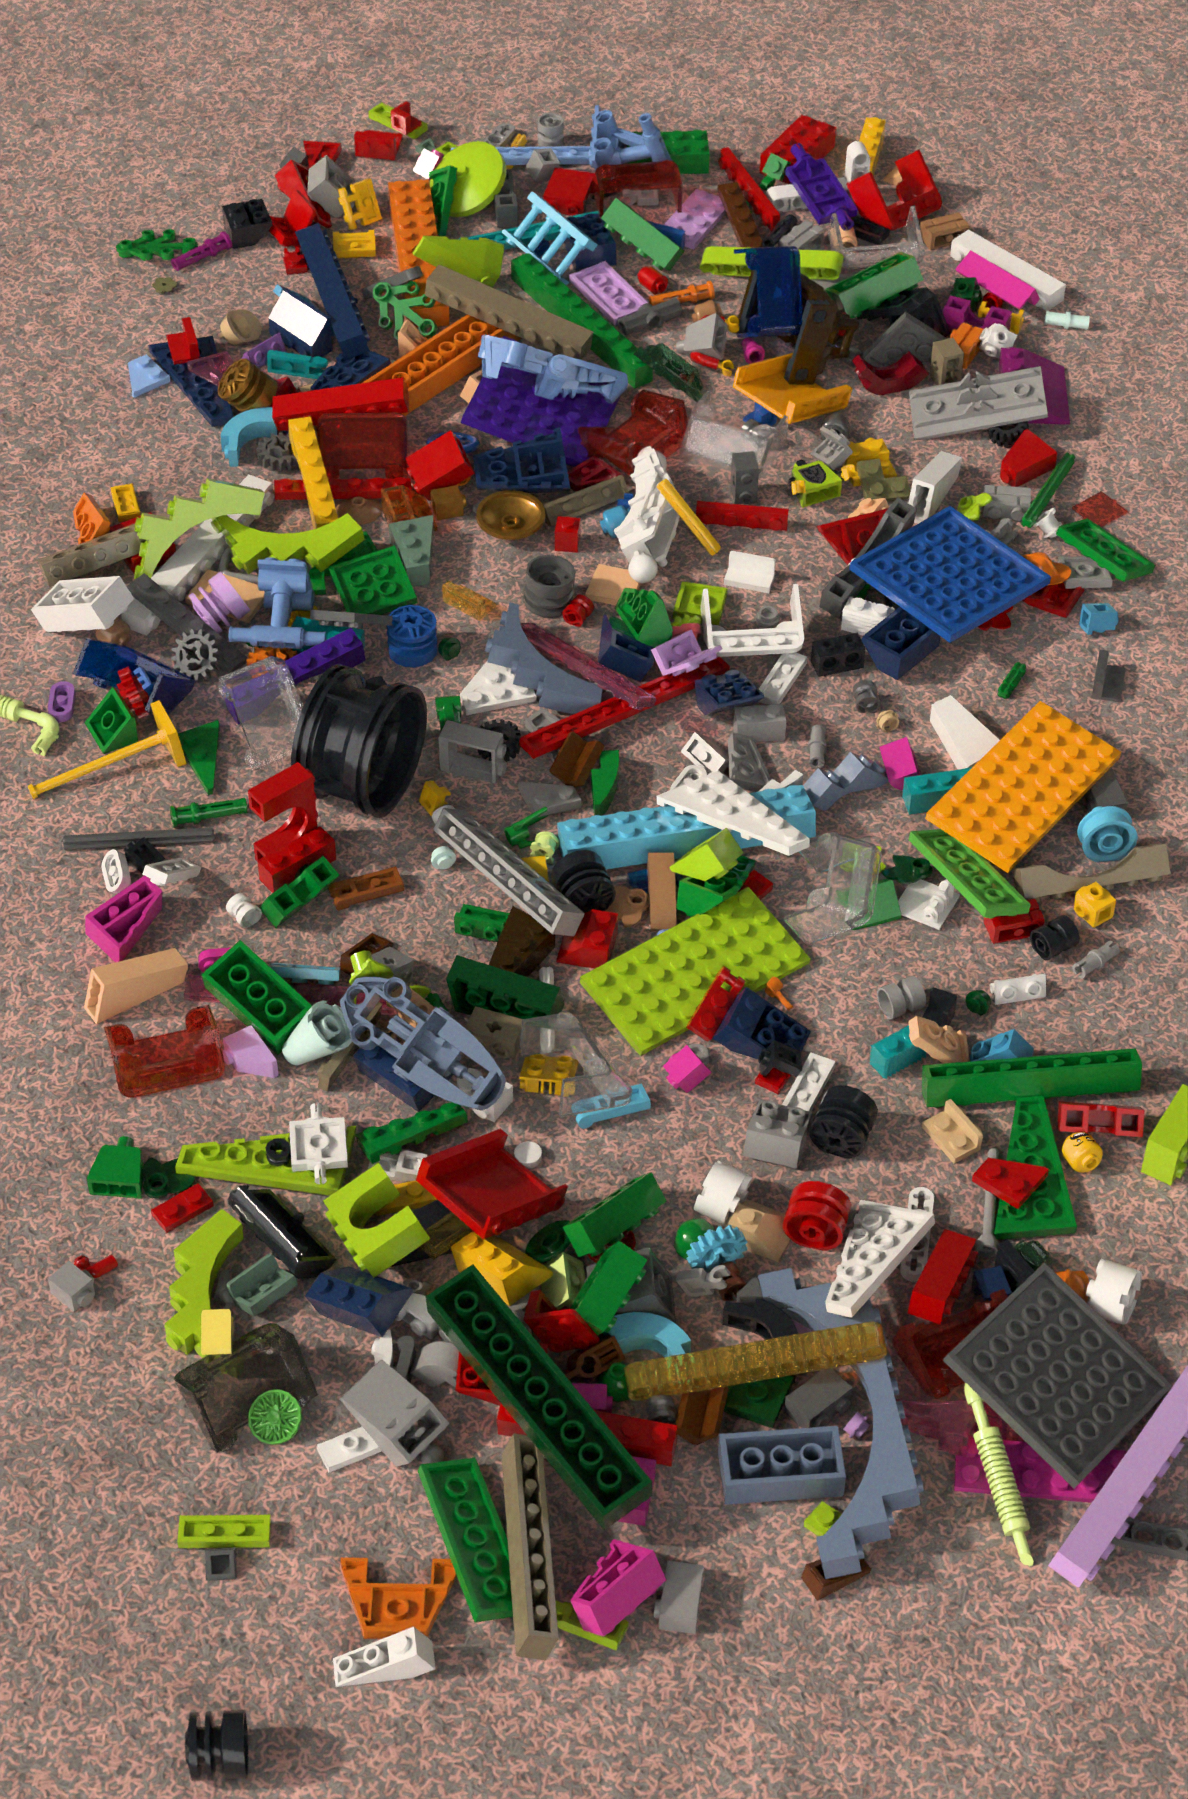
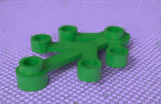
M173 229L164 230L163 236L155 239L153 230H144L142 237L134 241H120L116 245V251L123 258L135 255L143 261L153 259V254L163 260H171L174 258L175 249H182V254L198 247V243L194 238H185L183 243H166L176 239V233Z
M414 281L393 287L387 282H380L373 288V297L380 306L378 324L384 330H389L393 326V320L389 317L388 303L394 307L395 331L393 335L396 340H398V332L404 323V315L418 326L419 332L424 337L431 338L437 333L436 323L431 319L421 318L410 309L411 307L422 305L426 308H431L435 304L434 299H431L426 304L425 301L429 297L425 296V294L420 297L402 300L395 297V295L404 293L416 296L420 292V286ZM412 286H415L414 291H410ZM383 291H387L384 296H381ZM388 320V324L383 326V322ZM432 327V330L427 333V329Z

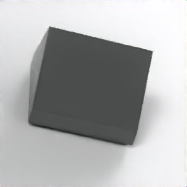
M752 1278L737 1293V1303L754 1307L756 1299L763 1300L758 1278Z

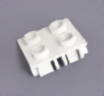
M919 879L915 883L908 884L898 903L902 916L940 930L959 899L960 894L954 892V886L947 879L941 881L939 886Z

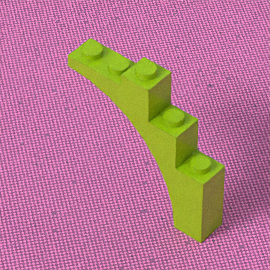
M207 478L206 484L202 483L199 496L203 497L202 501L174 495L173 501H169L167 514L170 515V518L142 512L141 518L137 517L134 531L138 532L137 536L140 539L146 541L140 545L139 556L142 557L141 565L136 566L134 579H137L144 573L152 578L153 572L165 551L178 537L197 524L222 515H260L265 492L257 488Z
M348 513L332 523L299 533L279 534L259 531L242 525L228 515L212 518L211 522L212 527L218 534L222 532L225 535V540L231 547L233 554L231 559L239 570L243 568L248 575L258 568V560H264L268 557L276 558L279 561H288L289 559H299L302 561L305 559L312 568L315 566L322 572L365 540L361 526Z
M221 1209L173 1250L175 1268L182 1276L169 1286L170 1303L177 1313L164 1324L165 1339L172 1349L176 1351L180 1349L187 1355L195 1349L197 1354L203 1359L209 1358L215 1362L217 1369L222 1374L227 1375L229 1373L237 1379L245 1370L243 1357L233 1347L231 1354H201L202 1310H211L212 1291L218 1272L229 1254L244 1239L242 1223Z

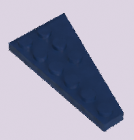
M213 336L197 338L200 361L176 365L173 363L168 342L148 345L151 355L212 427L226 425L233 418L230 404L218 395V386L223 374Z
M371 350L347 360L340 353L336 357V364L328 367L310 388L312 391L360 384L389 366L391 361L389 358ZM284 430V431H280V432H282L283 434L287 435V434L289 433V430H288V431H285V430Z

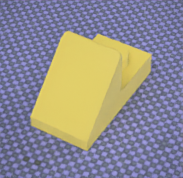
M202 1310L201 1354H231L234 1333V1317H231V1310Z

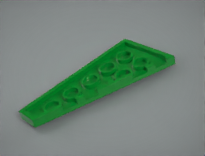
M1044 1096L1017 1097L1006 1160L1046 1167L1049 1169L1046 1179L1019 1209L1000 1199L994 1236L997 1240L1076 1233L1077 1224Z

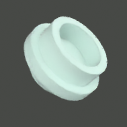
M447 846L436 848L431 855V863L435 869H448L456 861L455 852Z

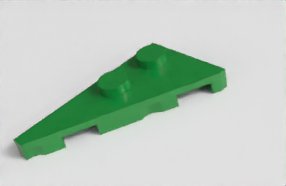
M451 165L430 171L428 177L433 179L431 195L434 215L438 216V223H436L438 236L445 237L450 209L454 200V185L457 181V167Z
M218 720L178 733L184 756L208 795L213 794L215 787V769L220 731Z

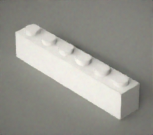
M967 230L952 240L950 256L956 261L961 262L971 250L1035 288L1040 298L1035 306L1049 311L1064 301L1066 284L974 232Z

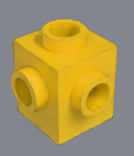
M1095 881L1088 886L1081 887L1076 892L1073 909L1079 917L1095 928L1113 918L1116 899L1111 896L1107 889H1104Z

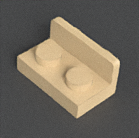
M951 1099L945 1102L944 1111L922 1122L924 1131L954 1164L981 1150L983 1134L980 1127L973 1124L966 1116L962 1107L957 1106Z

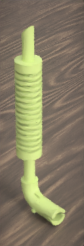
M0 694V717L17 722L22 717L37 722L39 726L43 727L39 738L32 745L31 749L36 754H39L42 750L40 755L45 756L53 742L59 738L58 721L48 713H37L25 709L23 701Z
M965 1383L966 1400L968 1405L972 1406L979 1431L975 1432L973 1437L979 1450L978 1453L981 1456L982 1465L985 1467L984 1472L986 1473L988 1484H990L989 1487L992 1490L993 1500L996 1501L995 1506L999 1513L1000 1522L1003 1524L1004 1535L1013 1536L1021 1562L1024 1565L1032 1566L1033 1558L1024 1533L1031 1527L1028 1518H1026L1027 1514L1024 1512L1025 1508L1019 1495L1020 1492L1017 1489L1018 1486L1015 1483L1016 1480L1013 1478L1014 1474L1008 1461L1009 1458L1006 1455L1007 1452L998 1427L990 1426L983 1404L984 1400Z

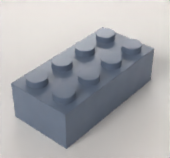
M838 1426L719 1434L718 1458L725 1505L844 1496L846 1474Z

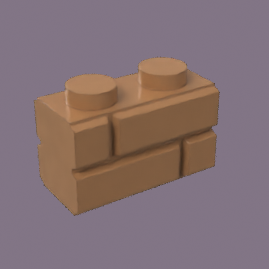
M959 212L933 218L932 220L928 219L921 221L919 236L929 250L951 245L953 239L969 230V224Z

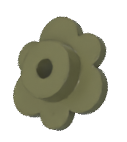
M171 277L156 278L152 287L156 289L157 293L171 292L173 288L177 287V282L172 280Z

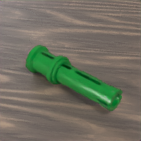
M245 797L201 805L192 802L188 806L176 808L174 805L170 806L173 828L178 827L179 824L193 822L195 825L199 824L201 820L248 813Z

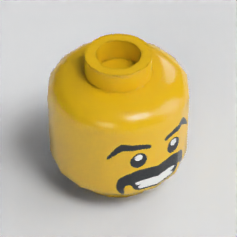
M1077 1132L1069 1135L1062 1147L1064 1159L1074 1171L1079 1173L1095 1169L1103 1157L1100 1145L1086 1132Z

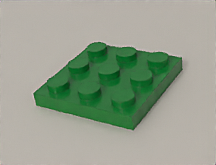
M395 545L328 567L345 612L383 615L399 607L418 603Z

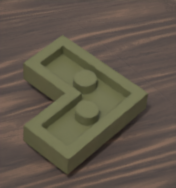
M880 459L857 462L856 467L864 499L886 498L887 502L895 501L897 497L902 500L910 498L911 492L907 476L884 478Z

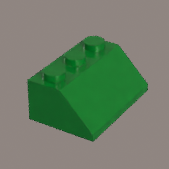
M616 1242L603 1252L569 1309L576 1310L597 1336L604 1331L608 1333L617 1321L614 1315L618 1308L623 1309L630 1300L632 1294L629 1293V1290L633 1283L637 1285L644 1277L646 1270L643 1267L647 1259L622 1242Z

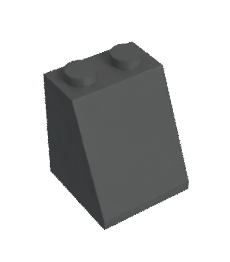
M650 1247L635 1251L647 1259L643 1267L646 1273L637 1285L633 1283L629 1290V1293L632 1294L630 1300L623 1309L619 1307L614 1316L629 1312H645L662 1316L676 1323L672 1276ZM596 1264L586 1267L587 1278L589 1277L590 1273L592 1272Z

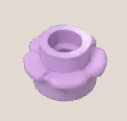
M857 1412L843 1429L850 1435V1439L854 1435L859 1439L869 1428L870 1425L866 1422L869 1416L866 1415L864 1417L860 1412Z

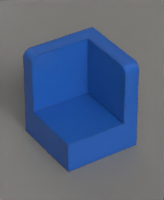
M755 402V410L743 417L744 422L755 419L761 424V427L764 426L766 428L771 427L777 422V416L757 402Z

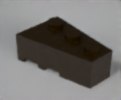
M512 906L488 965L528 977L555 948V934H551L530 914Z

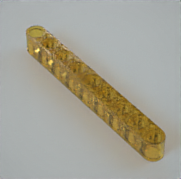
M865 1322L635 1362L627 1365L624 1372L628 1397L633 1401H644L656 1395L673 1396L879 1360L885 1357L888 1351L882 1325L878 1322Z

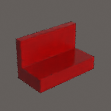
M190 317L182 318L183 332L166 335L174 365L200 361L198 341Z

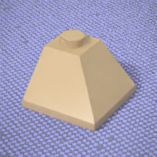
M751 1200L739 1203L728 1223L733 1229L738 1227L747 1240V1251L775 1262H779L791 1240L785 1234L782 1227L785 1213Z

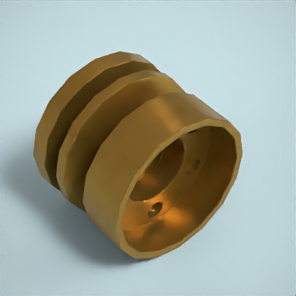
M239 359L229 366L218 386V395L231 406H235L241 413L255 408L269 407L277 391V382L264 371H260L248 359Z

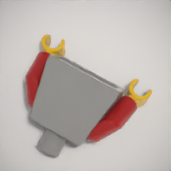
M717 313L703 316L699 321L687 326L685 339L676 343L677 351L680 354L685 353L694 363L715 370L719 368L722 370L723 375L732 376V371L726 368L734 369L733 362L731 360L719 362V360H722L724 357L727 328L731 333L739 331L738 317L732 315L725 319V317L719 316Z

